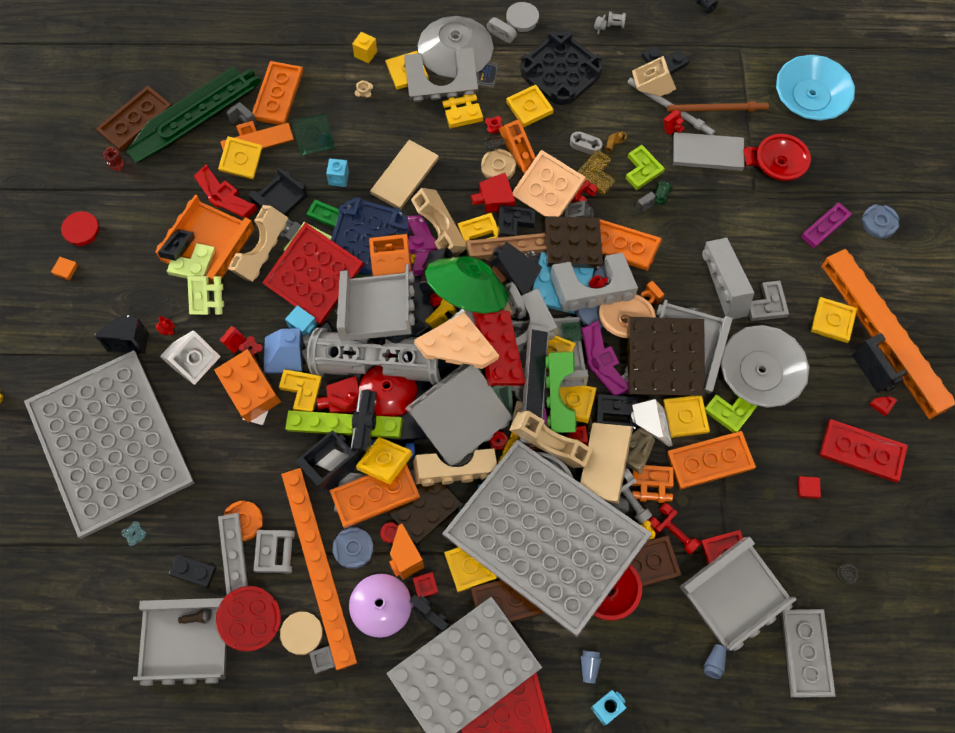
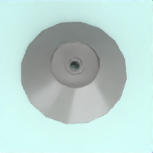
M461 16L443 17L430 23L421 33L417 45L418 52L422 53V60L427 69L439 76L453 79L457 76L456 49L473 47L476 73L489 63L494 49L492 37L486 28L471 18Z
M759 325L742 329L732 335L726 343L721 359L724 380L737 396L753 405L766 408L786 405L799 397L808 383L810 367L805 351L795 338L778 328Z

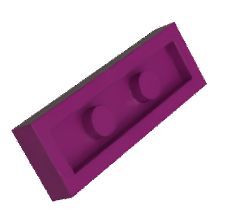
M838 202L808 228L801 238L815 249L847 221L852 213Z

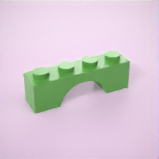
M574 351L550 352L549 356H546V368H549L550 376H546V387L550 388V396H547V408H551V415H548L547 418L548 427H551V430L554 432H576V410L567 406L560 395L562 380L575 371Z

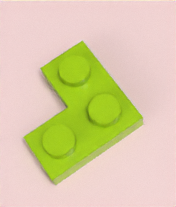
M643 145L628 153V158L637 168L626 174L625 179L636 190L664 173L665 168Z
M715 395L705 408V412L731 432L736 433L758 405L750 404L739 397L731 406L718 395Z

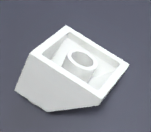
M191 331L174 341L160 357L175 371L195 385L221 356L195 331Z
M656 399L632 405L634 412H631L633 422L668 447L673 446L665 410Z

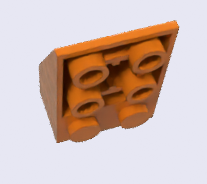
M407 234L369 238L373 276L406 273V264H409L410 271H412L410 241Z

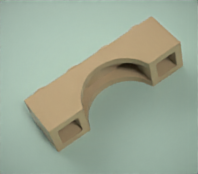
M421 188L411 199L418 214L427 218L436 228L438 233V239L434 242L438 249L447 247L451 250L453 257H458L466 249V243L437 191Z
M263 205L254 220L259 228L258 244L250 252L236 253L227 269L241 278L253 282L258 277L262 264L267 261L271 248L276 245L280 232L285 229L288 217L272 206Z
M530 411L518 412L509 431L558 458L572 468L586 467L593 449L578 440L555 433L544 424L545 420Z
M495 449L475 450L470 458V462L462 467H451L444 464L436 453L416 455L413 460L416 484L431 486L437 482H442V484L446 485L460 480L462 483L472 482L473 479L485 481L497 466Z

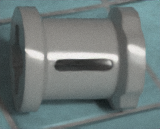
M609 11L607 27L620 26L624 29L626 13L613 14Z

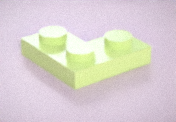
M196 243L191 259L179 257L176 261L171 260L167 273L188 279V276H206L216 250L212 246Z

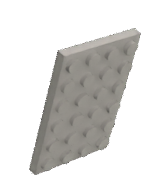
M490 597L386 674L426 733H457L534 675L542 666L494 599Z

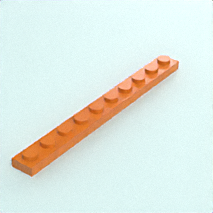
M301 468L281 475L335 667L338 671L358 663Z

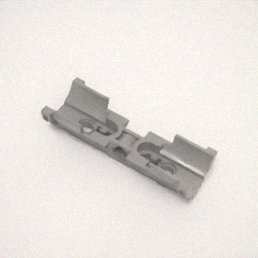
M316 328L309 338L307 364L310 373L323 377L324 374H366V365H377L383 367V375L400 376L405 377L407 380L430 381L433 386L442 380L439 374L438 359H426L415 346L414 340L418 337L406 338L396 344L385 340V344L376 345L368 344L369 338L341 341L337 332H327L328 328ZM336 346L339 353L333 358L330 355V350ZM344 351H356V355H346ZM408 351L413 354V359L409 363L404 361V354ZM392 353L397 354L398 358L389 359L386 358L387 354Z

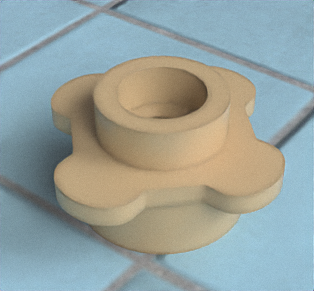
M367 81L358 82L356 84L355 96L371 97L373 85Z

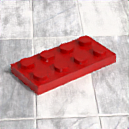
M500 310L496 313L486 314L473 312L477 329L499 354L498 360L484 367L488 386H522L525 384L510 311Z
M830 419L827 423L819 457L897 483L900 481L908 445Z

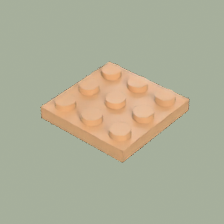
M541 150L512 193L514 198L544 217H561L585 182L586 177Z

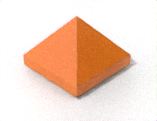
M253 121L236 125L239 136L256 132Z

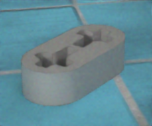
M491 18L486 25L490 33L505 42L511 43L517 36V32L513 27L498 18Z
M574 132L570 138V146L590 155H598L602 149V141L583 132Z

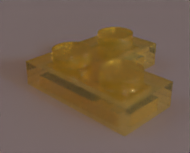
M596 150L578 170V173L586 177L585 182L589 180L590 183L595 184L598 188L597 191L603 195L615 184V179L603 172L611 162V158L599 150Z

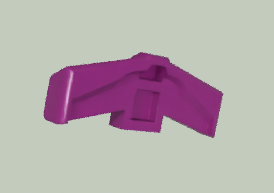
M421 215L408 216L410 228L414 235L409 236L411 254H416L412 271L414 276H422L428 253L432 250H437L434 243L436 239L432 237L427 223Z
M599 320L581 328L588 360L587 364L591 372L595 373L612 395L620 396L628 392L627 382L614 368V366L619 364V361L612 347L604 349Z

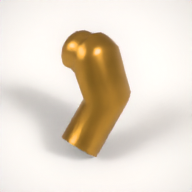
M617 132L611 134L608 137L604 150L607 153H612L615 145L621 144L627 139L626 133Z

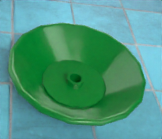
M468 256L442 258L429 263L425 271L427 282L434 292L456 307L470 312L486 314L496 313L507 305L509 296L505 286L492 269L481 260Z

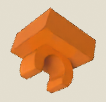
M651 281L646 285L645 291L641 293V297H648L650 299L648 302L651 305L657 306L662 302L664 293Z

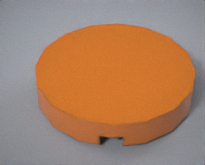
M238 501L232 503L224 512V515L240 514L243 541L253 539L257 535V530H261L263 527L262 512L252 502Z

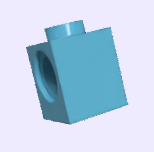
M329 158L326 172L329 185L347 186L349 176L347 160Z
M298 305L285 319L289 328H300L302 336L306 334L311 335L317 328L315 318Z
M611 690L590 709L605 726L626 709L624 705L625 700L619 692L615 693ZM607 700L612 701L615 705L613 713L605 710L604 704Z

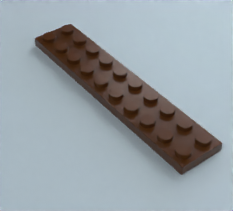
M668 536L647 541L631 563L640 576L642 587L681 576ZM502 580L471 588L475 608L492 597L510 623L544 614L542 610Z

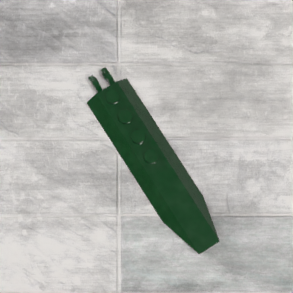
M235 66L231 67L149 120L126 152L135 163L142 161L253 90L260 83V77L254 76L255 72L252 69L240 74Z

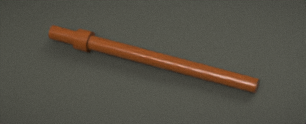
M748 101L747 103L668 105L667 111L673 112L676 109L680 112L732 110L755 112V110H768L769 104Z

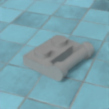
M257 530L254 572L292 573V566L290 564L292 539L295 538V532L288 530ZM278 538H284L282 565H276Z

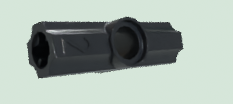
M371 390L359 391L357 410L352 416L353 436L350 448L352 451L369 452L371 434L376 427L375 408L377 392Z

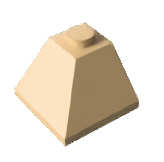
M664 56L632 70L638 91L662 96L676 90Z

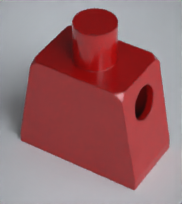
M506 172L479 183V193L471 195L473 206L483 203L487 213L498 212L500 204L515 207V199Z
M353 376L328 385L326 387L328 396L317 398L318 410L330 408V413L353 414L357 410V404L348 409H341L328 402L332 394L344 398L347 397L349 392H356L359 398L357 377Z

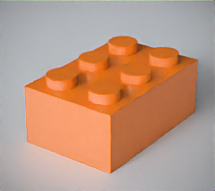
M248 349L214 369L240 415L248 423L281 403L266 375Z

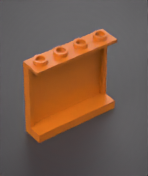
M194 195L192 200L188 201L183 213L177 217L174 226L168 230L163 242L157 246L156 254L159 257L158 251L177 229L193 232L195 239L180 257L191 259L196 243L214 247L216 251L206 275L208 276L209 284H214L213 277L221 276L222 280L235 254L241 251L255 229L250 219L244 218L243 221L200 202L198 196ZM159 257L160 261L170 264V259Z

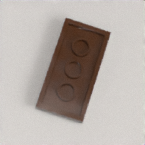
M146 86L99 125L96 130L103 138L122 152L132 144L149 120L172 105L151 87Z

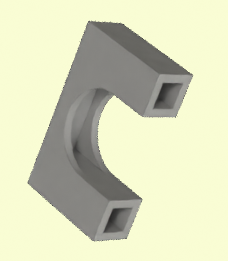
M473 47L456 49L457 76L453 82L445 86L434 85L426 78L422 53L404 55L409 100L422 102L427 98L439 100L445 96L447 98H456L458 95H473L477 93L478 84Z
M618 253L605 256L602 268L609 284L598 289L589 288L581 284L575 275L571 262L552 265L550 278L563 312L594 308L604 304L611 305L615 302H627L634 299L638 287L624 254Z
M538 288L522 295L521 298L530 319L529 325L549 327L548 341L555 338L558 334L557 326ZM528 329L524 334L516 338L519 353L527 348Z

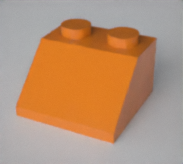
M400 524L390 552L392 560L389 563L396 577L400 575L402 580L423 569L424 564L403 524Z

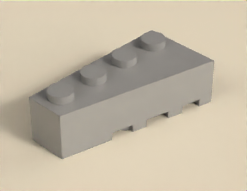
M728 238L706 242L703 258L707 262L725 316L733 319L748 316L754 291Z

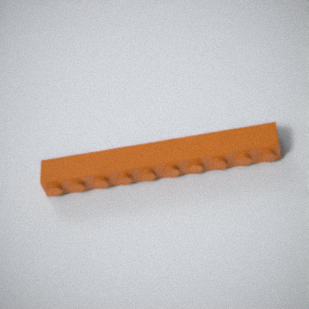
M844 249L827 257L822 264V268L848 305L857 308L856 316L871 337L880 333L884 335L886 340L879 346V349L896 373L906 369L908 373L902 377L904 379L903 383L930 420L955 405L953 395L944 387L942 380L934 373L930 363L924 359L919 348L911 341L907 331L901 327L896 316L891 313L886 306V302L876 292L874 285L868 281L864 271L858 267L853 256Z

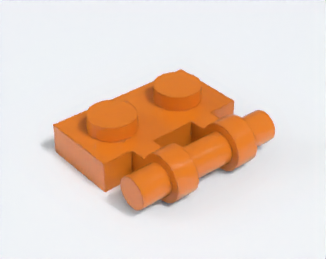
M645 465L641 474L632 470V475L637 481L632 486H640V491H632L636 499H639L640 502L654 500L658 503L673 501V494L665 493V488H673V467ZM647 487L658 488V493L647 492Z

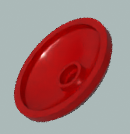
M771 135L761 142L757 150V162L760 168L768 176L777 180L791 181L798 179L806 173L810 166L811 156L807 146L792 135Z
M382 366L371 368L366 372L359 384V391L371 390L377 392L376 416L400 417L407 413L405 408L414 402L417 397L415 380H407L405 377L383 375ZM385 384L390 385L388 389L383 388Z
M631 564L612 589L613 594L606 597L593 616L602 620L615 621L629 616L637 608L642 596V583L639 574Z

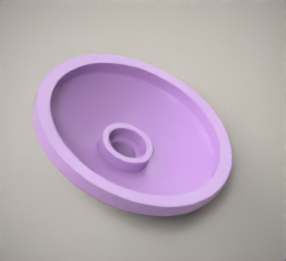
M388 574L371 575L363 579L351 594L349 601L351 619L356 627L366 635L377 638L391 636L401 630L410 617L412 609L409 603L411 600L410 593L404 583L394 576ZM382 600L383 605L380 607L376 606V601Z

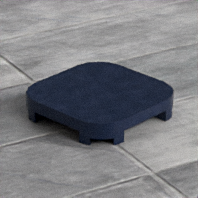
M354 197V199L347 201L344 205L341 204L338 209L340 213L331 241L364 263L358 274L373 276L369 238L407 234L409 237L410 223L402 210L396 207L393 209Z

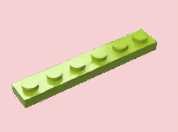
M288 410L285 430L328 434L333 430L337 435L353 436V414ZM376 416V427L372 431L371 437L401 439L403 418Z

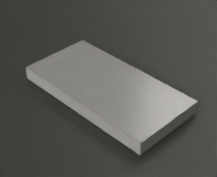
M674 132L673 165L743 171L744 138Z
M824 609L788 610L785 613L781 612L791 698L836 697Z

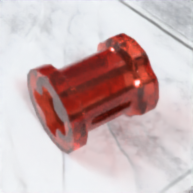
M114 147L105 149L103 157L108 161L109 168L112 170L121 169L124 166V160L119 156V151Z

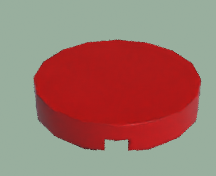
M82 211L69 215L63 221L61 227L62 235L66 241L76 246L91 243L95 240L100 230L96 218L92 214Z

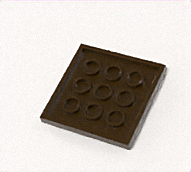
M628 317V395L705 396L704 319Z

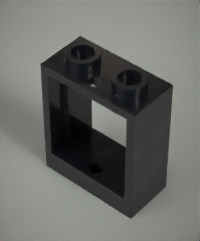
M333 430L296 460L299 467L324 495L357 468L356 465L360 461L357 457L360 454L357 451H352L351 447L346 445L348 441L342 434L337 435ZM339 446L348 457L325 477L321 478L312 467Z

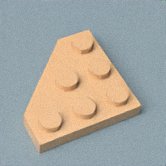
M464 312L414 340L415 346L426 359L434 360V358L446 360L447 363L462 365V363L474 365V368L480 369L499 359V354Z

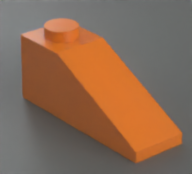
M518 119L499 128V131L507 149L514 156L518 167L524 175L536 157L521 121Z

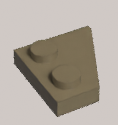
M639 428L631 436L626 466L639 474L643 472L654 445L655 439L653 435Z

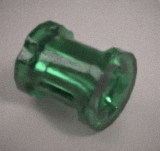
M660 181L656 186L654 203L665 205L667 203V196L672 191V186L668 182Z

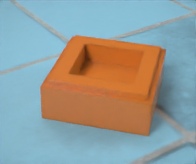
M59 257L51 273L54 276L70 281L78 264Z

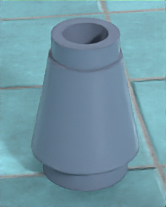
M714 645L703 666L705 668L704 673L707 676L720 679L724 675L727 648L724 646Z
M583 651V656H580L583 682L596 683L602 659L600 658V652Z

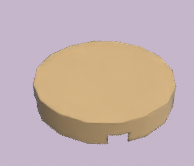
M494 149L492 152H487L481 162L482 173L489 179L506 172L507 178L510 179L516 170L514 156L502 149Z
M296 612L290 615L283 622L280 629V639L283 646L289 652L296 655H307L313 652L323 638V628L320 621L308 612Z

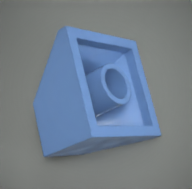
M300 328L280 329L265 337L264 374L283 373L284 369L302 372L303 354L301 350H303V340Z

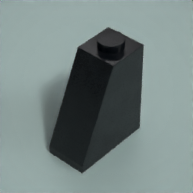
M508 242L501 246L498 245L492 253L494 255L491 260L492 264L507 279L506 284L510 282L515 284L521 296L529 293L542 266Z

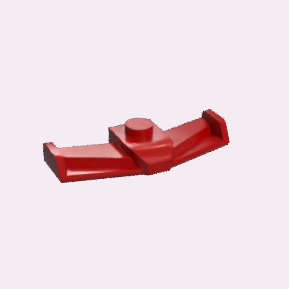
M207 164L194 175V178L207 195L209 202L215 207H223L244 218H249L257 211V206L254 203L251 204L237 197L239 195L238 190L226 180L220 184Z

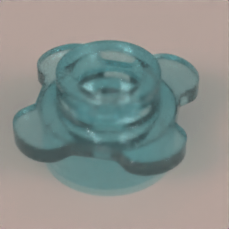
M137 521L133 522L129 528L123 529L121 533L123 537H126L130 546L136 545V543H139L146 537V531L140 528V523Z

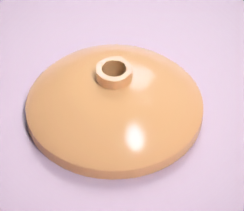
M635 295L634 299L627 302H615L611 305L604 304L600 305L599 319L605 329L623 338H628V317H656L652 305L639 295Z

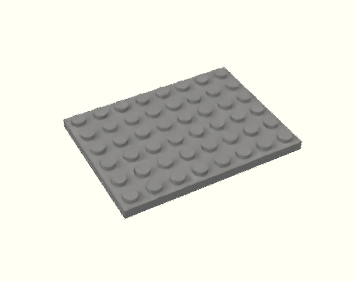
M134 350L24 401L77 536L80 539L195 483L138 355Z
M519 440L513 444L442 533L445 538L576 637L582 632L652 535L651 532Z

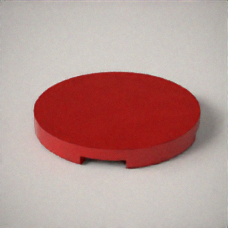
M244 586L227 594L219 604L215 619L216 629L220 638L229 647L244 652L254 651L266 646L273 639L280 626L281 614L277 601L267 591L256 586Z

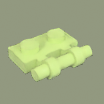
M188 276L189 314L208 315L210 314V307H215V314H223L224 300H222L223 284H221V276L213 277L214 284H209L208 276ZM209 291H214V301L209 300Z

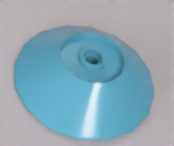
M818 55L795 57L785 63L777 74L776 89L780 100L790 111L803 118L819 121L833 119L846 112L854 101L855 85L850 74L839 63L827 57Z

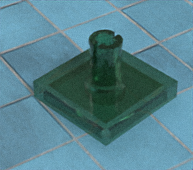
M327 112L292 120L300 155L335 148Z

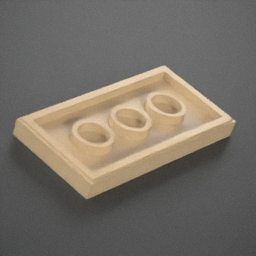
M408 140L370 190L371 195L401 210L437 162L439 155Z
M593 423L588 447L593 450L586 467L583 468L580 484L606 502L619 504L633 429L632 426Z

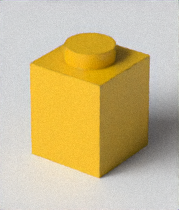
M360 32L352 43L354 57L370 63L377 53L376 38Z

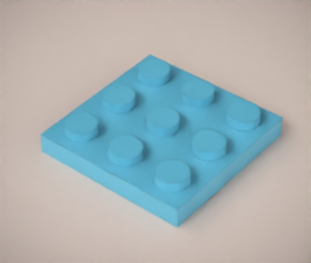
M541 252L538 264L542 266V269L534 282L533 290L538 288L547 308L563 311L550 278L552 267H547L546 253ZM573 267L578 281L590 288L589 282L592 279L594 268ZM566 311L568 313L576 314V311Z

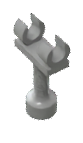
M626 468L624 479L627 482L622 485L621 492L626 496L630 505L633 506L636 511L634 518L641 524L649 519L652 514L648 508L643 509L633 493H631L629 486L637 481L629 469Z

